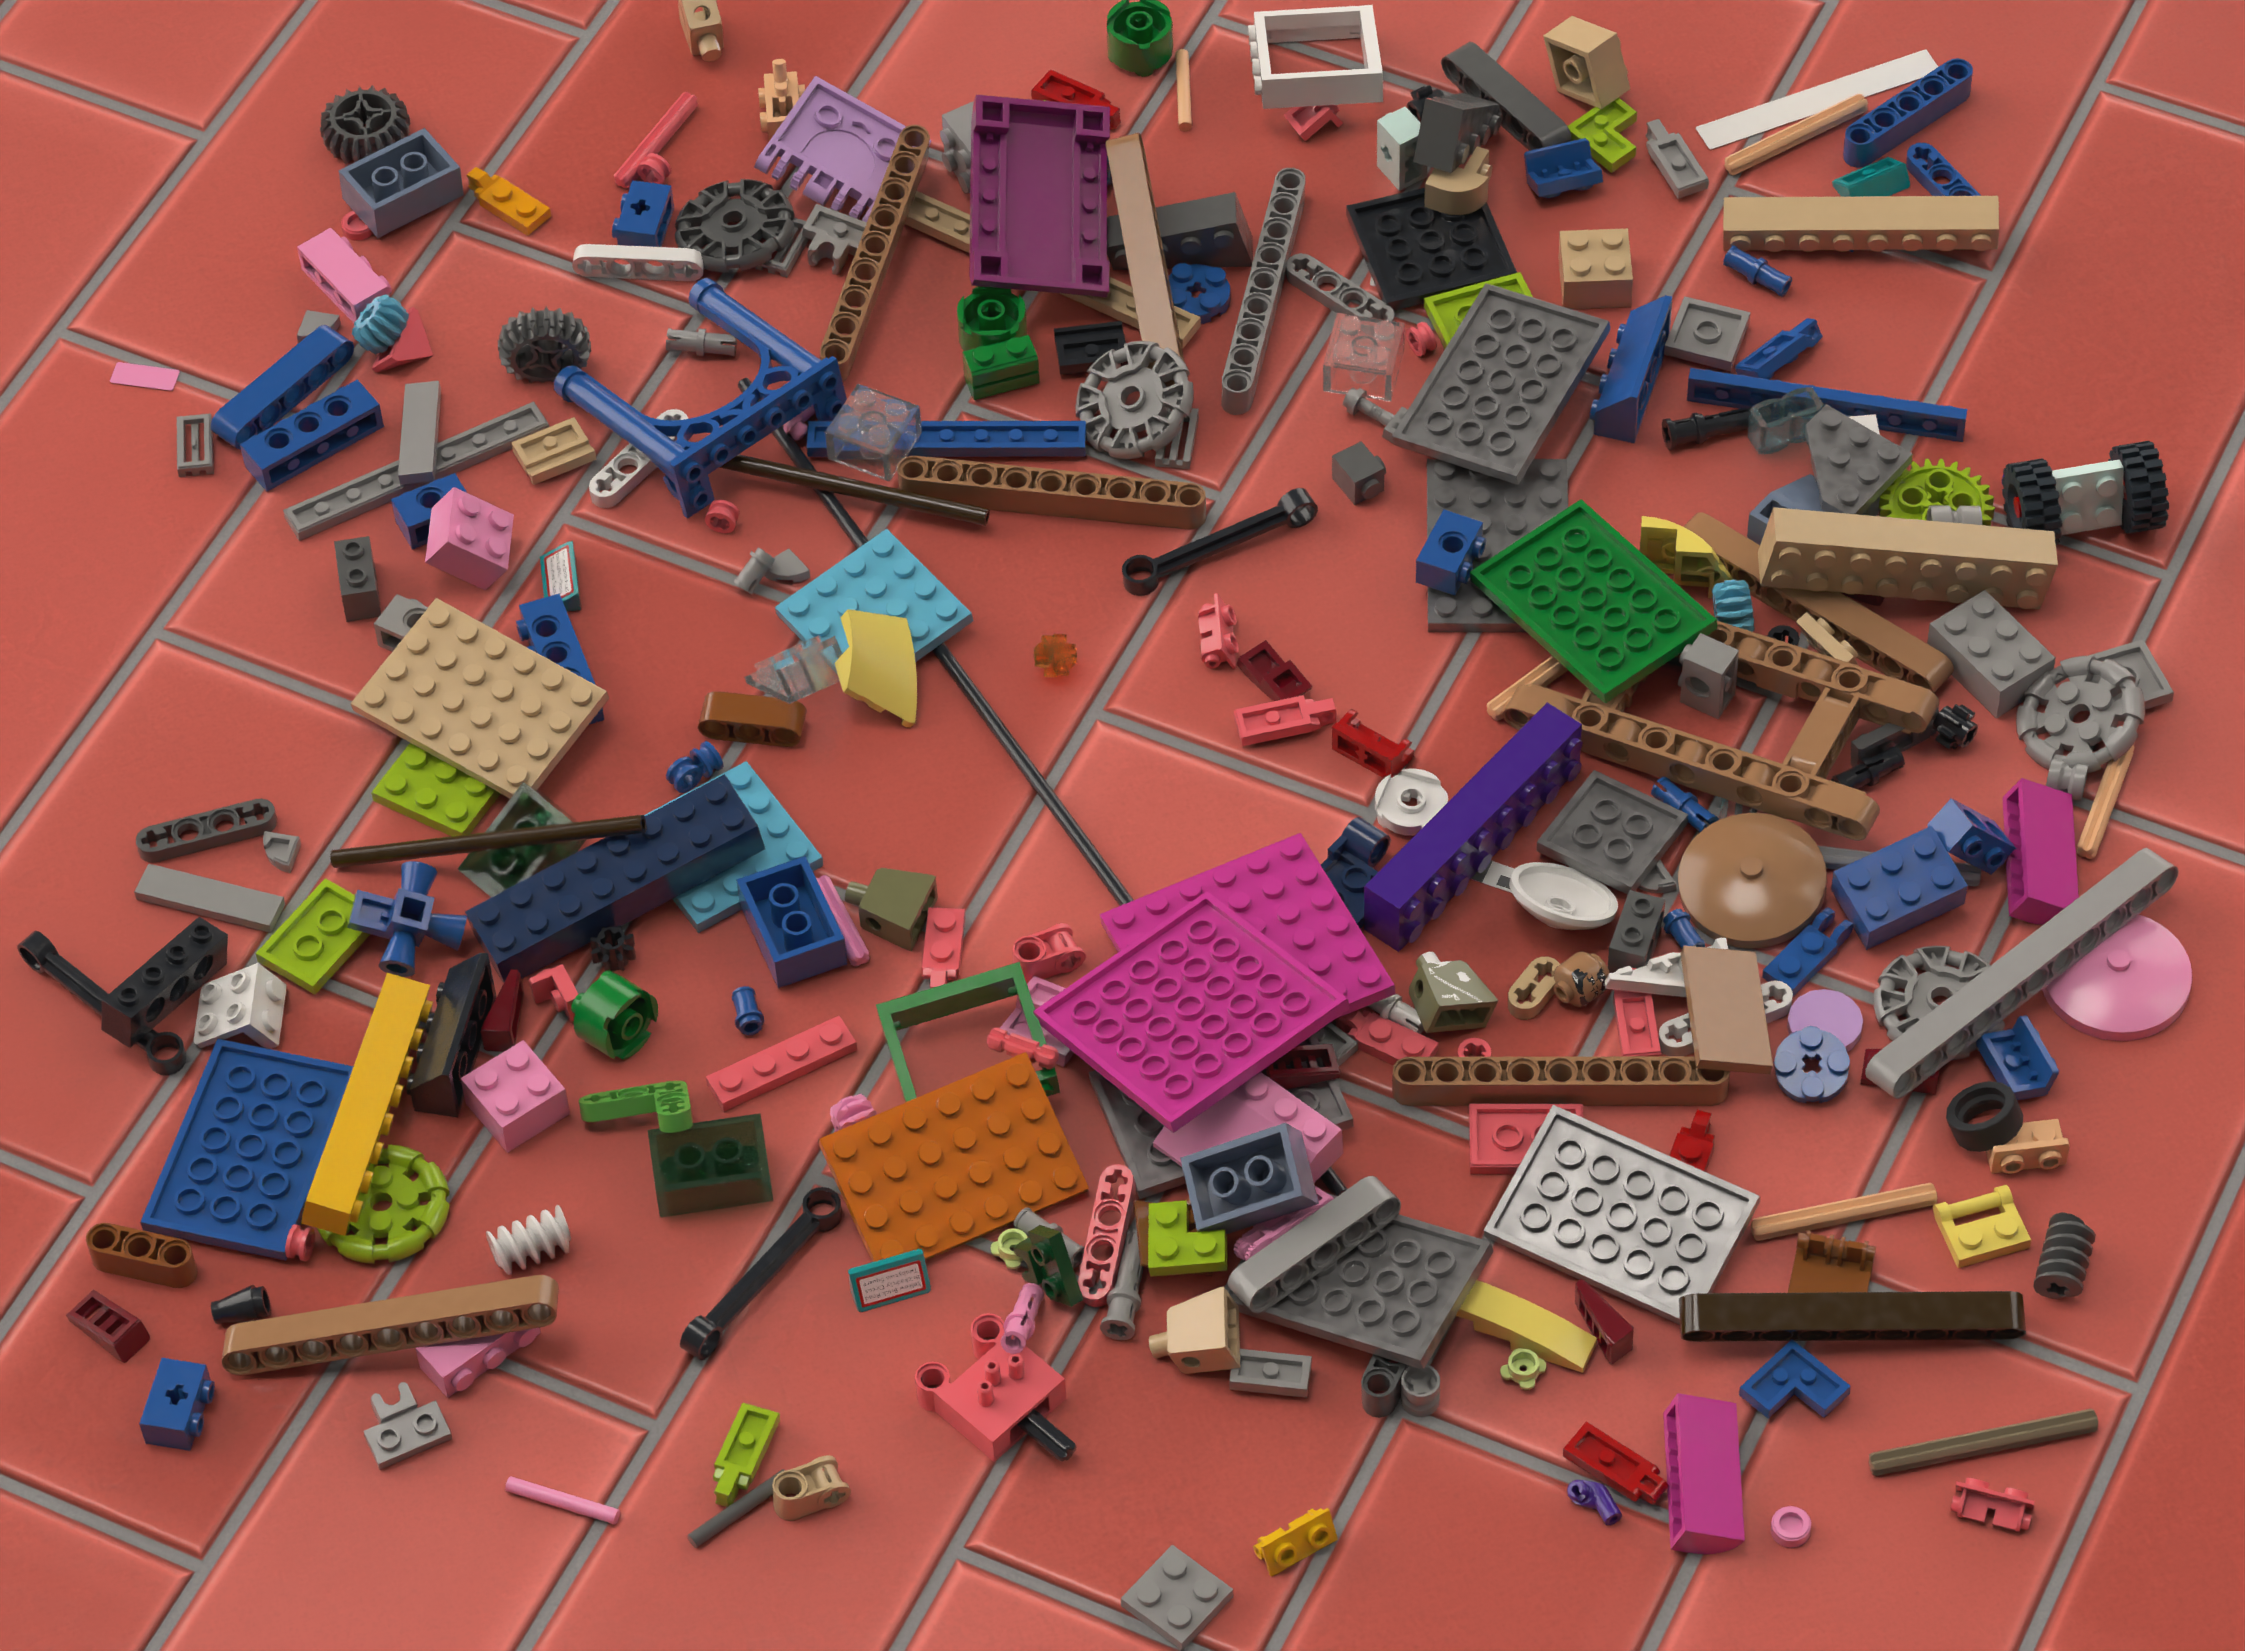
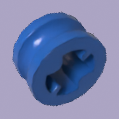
M707 741L701 743L699 750L694 748L689 752L690 758L694 761L695 765L702 769V776L705 778L712 776L714 769L719 771L724 767L720 754Z
M685 756L676 760L669 767L666 779L671 784H674V788L679 793H685L692 790L700 782L703 772L690 757Z

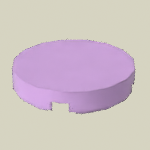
M1828 989L1813 990L1798 997L1790 1007L1787 1028L1788 1032L1792 1034L1807 1026H1816L1820 1030H1825L1835 1035L1844 1044L1848 1052L1860 1040L1863 1018L1860 1008L1850 997L1843 993Z

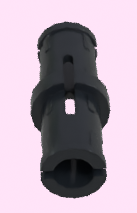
M1892 746L1870 759L1864 757L1858 760L1856 766L1838 775H1834L1831 781L1855 789L1865 785L1873 786L1879 782V778L1903 768L1905 760L1901 751L1896 746Z

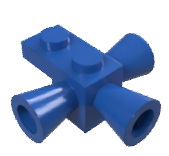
M408 861L401 865V888L398 889L394 899L357 890L347 928L390 939L379 962V968L386 973L401 977L414 975L415 946H420L424 936H428L458 951L461 944L467 916L431 913L434 897L427 895L438 872L434 867L426 863Z

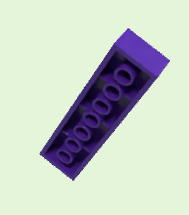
M1547 702L1364 886V930L1398 952L1408 942L1413 943L1416 941L1423 927L1431 919L1435 920L1442 914L1454 895L1459 896L1464 892L1470 878L1477 872L1482 873L1490 864L1492 857L1500 849L1504 850L1510 845L1514 834L1522 826L1527 827L1530 825L1537 811L1545 803L1550 804L1557 796L1559 789L1567 781L1571 782L1576 778L1582 766L1580 763V752L1583 745L1581 741L1582 724Z

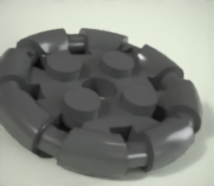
M741 179L740 182L729 183L727 180L701 190L695 200H689L683 206L675 223L677 230L675 241L678 248H690L701 252L705 270L728 273L729 269L740 268L741 271L749 270L769 261L774 251L780 252L785 247L794 230V222L792 220L795 214L791 202L780 190L774 191L772 185L753 179ZM738 195L741 197V199H731L732 196ZM729 222H740L736 225H727ZM762 238L766 240L763 244L759 242Z

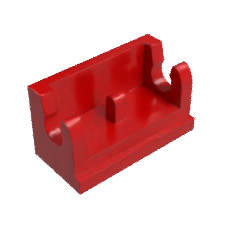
M1350 709L1338 723L1332 726V750L1382 778L1390 774L1391 778L1398 775L1414 757V750L1409 748L1412 744L1411 741L1404 739L1399 744L1391 741L1361 724V721L1356 718L1358 712Z

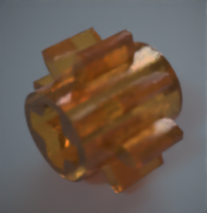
M1054 633L1053 635H1042V642L1038 643L1034 648L1035 667L1045 668V677L1068 676L1069 669L1077 663L1076 644L1066 642L1067 634Z

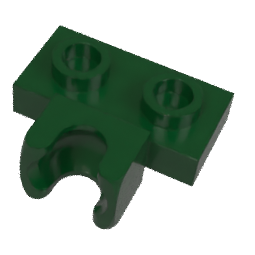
M1042 1225L1028 1231L1029 1238L1017 1244L1013 1249L1014 1253L1021 1257L1028 1266L1029 1271L1022 1273L1023 1279L1037 1285L1042 1283V1287L1050 1300L1070 1307L1082 1301L1083 1297L1062 1233Z

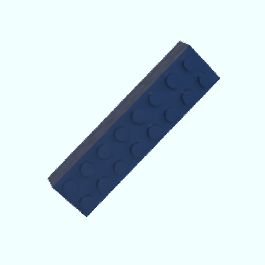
M724 774L646 815L647 830L645 833L605 837L465 911L474 936L484 952L488 953L489 960L503 984L510 970H518L521 974V979L590 943L591 937L597 938L602 927L622 926L765 850L757 823L726 775Z

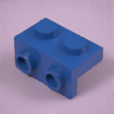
M1586 138L1524 153L1527 184L1539 197L1553 198L1559 196L1563 191L1572 189L1579 191L1592 188L1594 184L1603 182L1602 169L1591 158L1590 142Z
M2027 1015L2019 1016L2012 1029L1985 1033L1976 1041V1046L1996 1081L2009 1086L2017 1100L2046 1096L2059 1074V1069L2043 1044L2039 1032L2034 1028Z

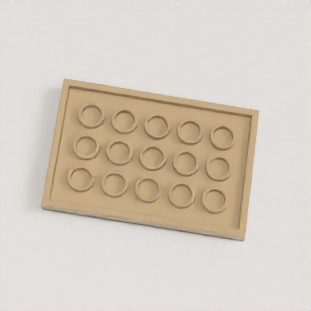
M435 598L350 704L356 713L525 806L608 701L609 697L606 690Z

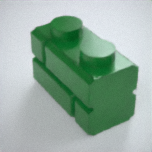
M1029 335L1014 337L1006 341L979 346L962 352L964 377L973 400L1040 383L1038 356Z

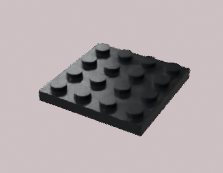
M1425 188L1346 206V216L1380 298L1393 311L1423 304L1424 298L1517 273L1487 202L1480 209L1469 214H1445L1425 207Z

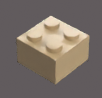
M1571 16L1543 35L1557 92L1603 109L1630 90L1627 77L1628 71L1624 64L1620 48L1621 42L1617 33Z
M1628 228L1560 231L1558 260L1563 307L1568 309L1631 307L1633 275Z

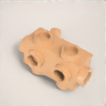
M784 59L772 61L773 73L764 74L765 88H758L760 108H766V112H760L761 131L768 132L769 141L805 91V84L798 85L797 71H786V61Z

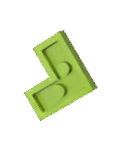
M1619 97L1603 109L1594 107L1568 125L1572 137L1571 141L1586 138L1590 142L1591 157L1611 173L1636 156V146L1619 133L1637 121V111Z
M1187 1200L1149 1203L1148 1269L1150 1276L1227 1271V1236L1225 1230L1189 1232V1207Z

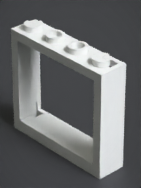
M1372 5L1254 12V25H1248L1250 56L1255 95H1261L1263 109L1383 102V71ZM1348 38L1361 39L1365 69L1271 74L1268 43Z

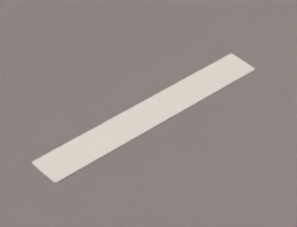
M1925 49L1697 126L1696 130L1711 150L1817 114L1858 93L1867 97L1912 82L1938 68V65Z

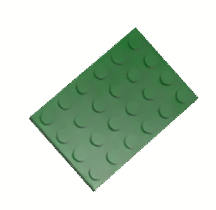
M1582 499L1470 571L1472 583L1605 704L1682 653L1687 644L1692 645L1700 633L1707 636L1717 629V619Z

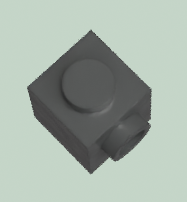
M1362 441L1332 455V479L1354 505L1366 499H1372L1384 491L1385 465L1379 456L1374 457Z

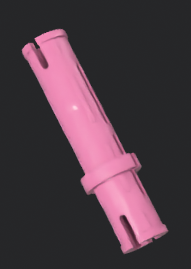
M1028 1283L1022 1287L1013 1312L1006 1317L1004 1322L1005 1333L1001 1338V1346L1010 1354L1020 1353L1023 1347L1025 1348L1026 1340L1032 1337L1035 1330L1034 1319L1044 1298V1292L1037 1284Z

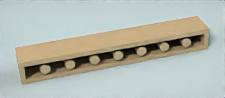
M1998 196L1724 197L1723 251H1728L1733 245L1744 252L1747 250H1768L1771 252L1781 250H1803L1806 252L1837 250L1845 252L1849 250L1951 251L1953 249H1974L1985 251L1988 249H1998Z

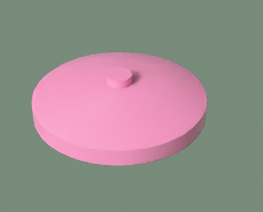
M2138 914L2042 990L2053 1011L2071 1027L2100 1039L2131 1041L2149 1037L2164 1030L2180 1016L2190 995L2192 968L2189 957L2180 941L2161 924Z

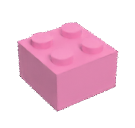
M453 487L432 507L425 563L486 590L508 570L514 515Z
M524 1040L461 1078L467 1106L507 1153L570 1114L565 1088Z

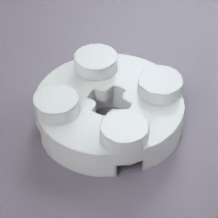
M1414 768L1401 770V775H1396L1392 778L1391 774L1379 783L1375 793V810L1378 823L1382 827L1402 835H1416L1448 803V795L1442 788L1441 781L1428 771ZM1411 798H1416L1418 805L1407 806L1402 801L1409 802Z

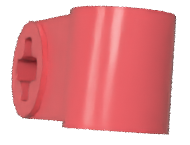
M1066 923L1056 924L1046 930L1023 936L1016 940L1013 945V964L1020 962L1027 984L1033 976L1046 979L1061 973L1071 972L1083 964L1086 955L1084 950L1077 947L1072 938L1073 931L1070 925Z

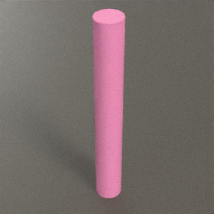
M512 1476L508 1478L506 1483V1492L614 1525L618 1522L620 1516L619 1509Z

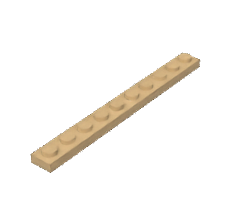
M917 191L905 224L970 253V214ZM1109 277V293L1107 297L1062 294L1140 329L1132 287L1114 278ZM1174 306L1181 346L1184 348L1201 327V317Z

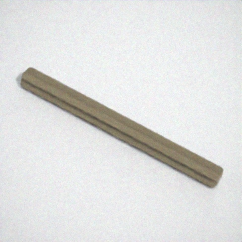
M2086 1409L1872 1452L1869 1454V1467L1872 1474L1878 1476L2091 1433L2098 1430V1418L2093 1409Z

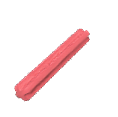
M683 92L614 174L615 183L618 186H622L624 189L629 188L632 180L635 181L639 177L637 167L641 162H644V158L650 153L658 154L695 110L698 103L697 97L694 94L691 95L688 92Z

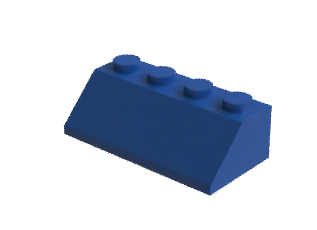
M1665 295L1630 311L1627 323L1620 324L1616 343L1619 346L1617 349H1611L1607 368L1610 369L1609 374L1602 375L1599 385L1600 400L1594 399L1590 410V419L1595 420L1594 435L1635 443L1665 356V344L1670 334L1672 296Z

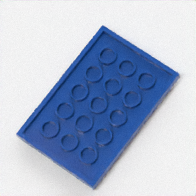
M217 1039L141 1219L142 1230L286 1261L285 1246L288 1233L292 1225L297 1224L301 1226L305 1201L354 1066Z

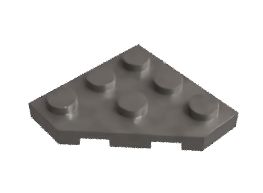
M1827 404L1806 424L1805 438L1811 453V465L1815 482L1818 484L1821 509L1825 512L1862 515L1912 463L1913 454Z

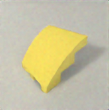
M1642 516L1640 552L1664 573L1674 574L1673 581L1677 585L1709 587L1708 598H1712V589L1715 584L1722 583L1725 580H1733L1713 548L1698 535L1668 520Z
M847 609L840 618L849 647L834 663L843 692L856 700L864 701L869 707L880 713L886 709L902 718L903 726L911 728L916 721L917 672L913 642L907 618Z

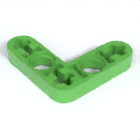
M667 1081L593 1093L579 1099L581 1119L586 1122L657 1112L661 1132H680L693 1126L687 1083L684 1081Z

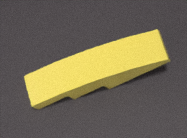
M1476 1280L1456 1314L1458 1317L1473 1321L1474 1330L1510 1341V1347L1513 1351L1518 1348L1529 1349L1544 1361L1582 1373L1597 1344L1595 1336L1564 1318L1521 1297Z

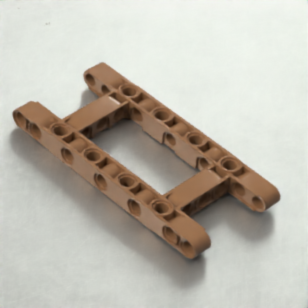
M1717 621V629L1707 636L1739 650L1737 677L1754 682L1757 687L1791 698L1801 697L1816 702L1782 764L1623 712L1626 707L1629 708L1631 706L1634 692L1641 681L1645 682L1647 676L1606 704L1589 689H1587L1582 699L1533 683L1531 686L1521 685L1517 688L1503 712L1506 722L1520 730L1548 702L1582 724L1581 741L1583 745L1581 751L1660 778L1667 777L1672 782L1781 818L1791 819L1859 841L1864 840L1880 813L1879 805L1872 798L1866 796L1864 791L1826 779L1860 718L1882 726L1891 723L1904 727L1905 729L1901 732L1911 734V732L1921 733L1926 730L1939 706V699L1932 691L1924 687ZM1682 653L1677 655L1676 658L1680 659Z

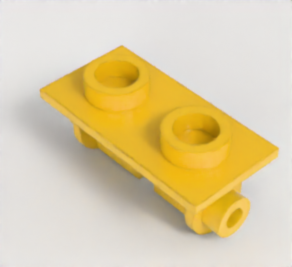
M1312 1508L1308 1510V1513L1288 1523L1289 1530L1284 1531L1282 1528H1279L1269 1535L1261 1536L1257 1539L1258 1543L1253 1545V1550L1260 1560L1265 1559L1271 1577L1338 1540L1328 1508L1325 1510L1320 1508L1316 1511Z

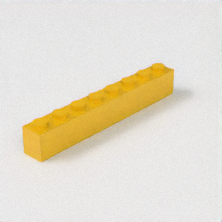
M387 972L306 1198L301 1220L302 1224L345 1236L350 1222H358L364 1201L358 1200L360 1192L368 1194L374 1172L368 1170L371 1163L378 1165L384 1143L378 1142L380 1135L388 1136L394 1114L388 1112L391 1106L398 1107L404 1089L403 1085H399L400 1078L408 1079L414 1057L408 1056L411 1049L418 1050L424 1029L418 1028L420 1021L427 1023L428 1016L432 1010L433 1001L427 1000L430 985Z

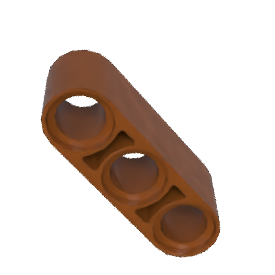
M710 692L704 699L698 730L703 736L715 740L793 747L800 742L807 710L802 703L792 699L729 692Z
M111 1223L96 1224L90 1228L86 1235V1242L93 1265L102 1272L173 1288L189 1286L197 1277L198 1271L191 1246L182 1239Z

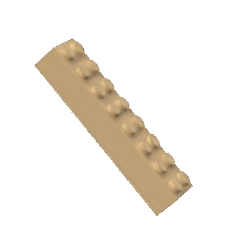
M1773 507L1758 550L1760 586L1948 601L1952 603H1964L1986 590L2001 606L2019 607L2022 609L2041 608L2058 566L2054 531Z

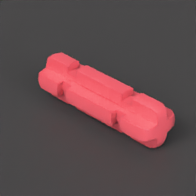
M1000 1028L991 1029L987 1037V1044L990 1049L998 1052L1006 1050V1055L1012 1057L1027 1052L1032 1064L1037 1061L1038 1066L1046 1069H1053L1059 1058L1058 1050L1055 1047L1043 1044L1041 1047L1039 1046L1040 1042L1014 1033H1011L1009 1036L1007 1035L1008 1031Z

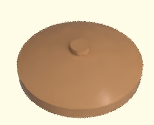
M1743 813L1720 819L1696 835L1682 856L1678 871V886L1681 903L1685 912L1689 913L1690 920L1704 934L1714 940L1726 938L1727 945L1734 947L1763 948L1780 944L1795 937L1815 919L1825 899L1827 875L1824 858L1819 847L1801 827L1775 815Z

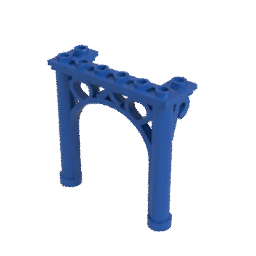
M709 278L699 280L692 287L689 293L690 306L751 348L761 358L760 369L755 380L732 402L699 417L684 420H660L642 414L577 366L565 367L558 373L554 381V390L557 395L567 402H574L645 454L666 475L663 477L664 482L671 494L680 501L683 515L687 519L715 500L708 474L812 405L814 406L818 421H835L850 411L838 361L834 356L829 359L826 357L820 360L724 293L723 288ZM771 360H774L781 366L772 368ZM789 381L779 389H767L769 384ZM711 433L700 441L689 442L694 434ZM676 436H677V440H676V441H673L672 439L669 438V437H676Z

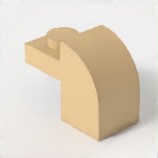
M1477 146L1464 169L1457 167L1453 172L1449 173L1434 168L1425 183V207L1450 215H1464L1480 209L1488 200V182L1493 169L1492 165H1489V150Z

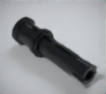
M1765 404L1706 416L1692 413L1689 418L1674 421L1670 418L1663 419L1662 434L1665 445L1670 450L1675 449L1678 444L1693 441L1696 444H1701L1707 440V437L1769 426L1768 420H1770Z

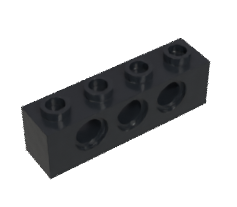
M201 917L194 920L102 1000L101 1030L129 1048L135 1045L227 964L228 934Z

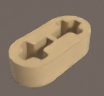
M1539 957L1528 965L1508 992V1010L1510 1014L1518 1019L1526 1020L1534 1018L1539 1014L1555 994L1553 986L1556 982L1553 975L1556 967L1560 965L1557 960L1551 957ZM1547 972L1551 973V977L1548 976V975H1546V976L1540 981V983H1538V975H1539V974H1540V975H1545ZM1530 993H1532L1531 1002L1525 1001L1523 1004L1518 1003V999L1523 1001L1527 998V996Z

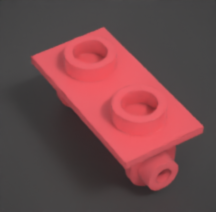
M1215 593V604H1204L1198 612L1200 635L1204 638L1200 640L1201 658L1208 668H1216L1221 662L1227 661L1232 669H1236L1235 653L1239 652L1238 642L1233 633V625H1236L1237 622L1236 615L1230 604L1226 605L1218 593Z
M1966 1478L1965 1483L1956 1481V1490L1961 1491L1962 1496H1953L1950 1511L1957 1512V1517L1985 1523L1987 1511L1992 1509L1996 1510L1992 1525L2020 1532V1529L2029 1530L2032 1515L2026 1514L2025 1509L2034 1510L2035 1501L2028 1499L2029 1493L2013 1488H2005L2004 1493L1989 1490V1483L1974 1478Z

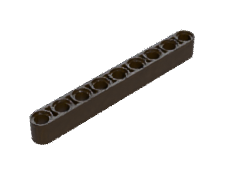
M2014 1291L1696 1293L1679 1298L1681 1338L1693 1342L1790 1341L1791 1339L1794 1341L2002 1340L2020 1338L2026 1334L2023 1294Z

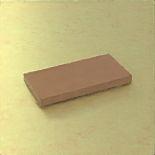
M1683 946L1680 955L1696 1068L1770 1074L1773 1068L1756 952Z

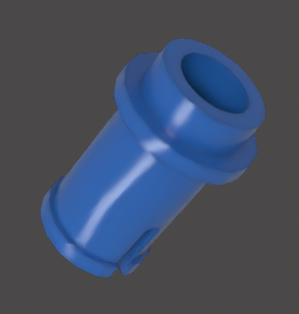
M1675 909L1664 917L1665 932L1672 934L1681 949L1683 946L1705 947L1704 940L1701 939L1690 923L1691 917L1689 913L1683 912L1681 909Z
M748 986L739 987L732 992L731 996L737 1014L735 1025L743 1034L754 1035L762 1029L765 1021L764 1015L758 1010L755 990Z

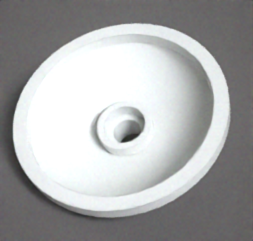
M1545 862L1526 863L1514 869L1509 881L1510 889L1517 902L1536 919L1553 928L1565 930L1598 928L1611 922L1618 909L1616 897L1604 884L1567 866Z

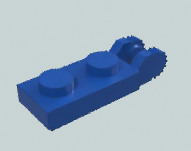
M1829 907L1825 908L1816 916L1812 925L1809 924L1763 969L1762 978L1768 982L1781 981L1791 988L1794 997L1838 952V948L1852 933L1854 924L1846 919L1834 929L1830 938L1827 937L1823 932L1833 922L1835 911Z

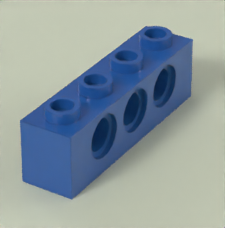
M357 379L241 443L240 447L244 465L265 491L268 492L383 428L380 404Z
M560 593L519 605L521 620L516 621V627L521 641L528 640L530 646L527 648L595 684ZM603 708L600 709L589 724L604 720Z

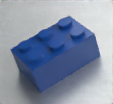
M1929 826L1833 871L1831 891L1849 921L1854 924V930L1866 950L1965 904L1968 885L1934 828Z
M806 856L736 879L740 907L778 988L847 965L844 936Z

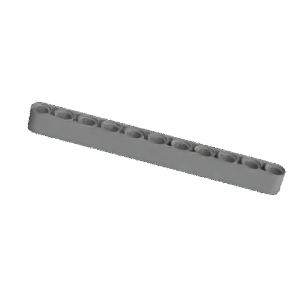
M2148 848L2138 851L1880 1050L1868 1063L1865 1073L1866 1078L1896 1099L1907 1095L2167 893L2177 880L2178 868Z

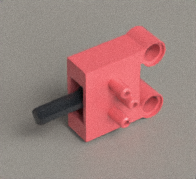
M987 1313L981 1314L974 1319L971 1324L973 1354L978 1361L954 1382H950L949 1370L940 1362H927L917 1369L915 1384L919 1405L927 1411L936 1412L993 1462L998 1460L1026 1434L1031 1436L1059 1461L1069 1460L1075 1452V1443L1045 1418L1066 1400L1065 1378L1026 1345L1020 1353L1010 1354L1006 1352L1001 1346V1338L1005 1333L1004 1321L1001 1317ZM985 1337H995L992 1340L983 1339ZM930 1385H939L937 1388H927Z

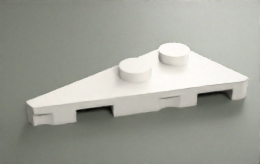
M1726 938L1715 939L1713 945L1707 948L1728 949ZM1672 952L1649 959L1647 966L1634 970L1631 966H1626L1614 973H1609L1605 980L1606 989L1686 997L1681 952Z

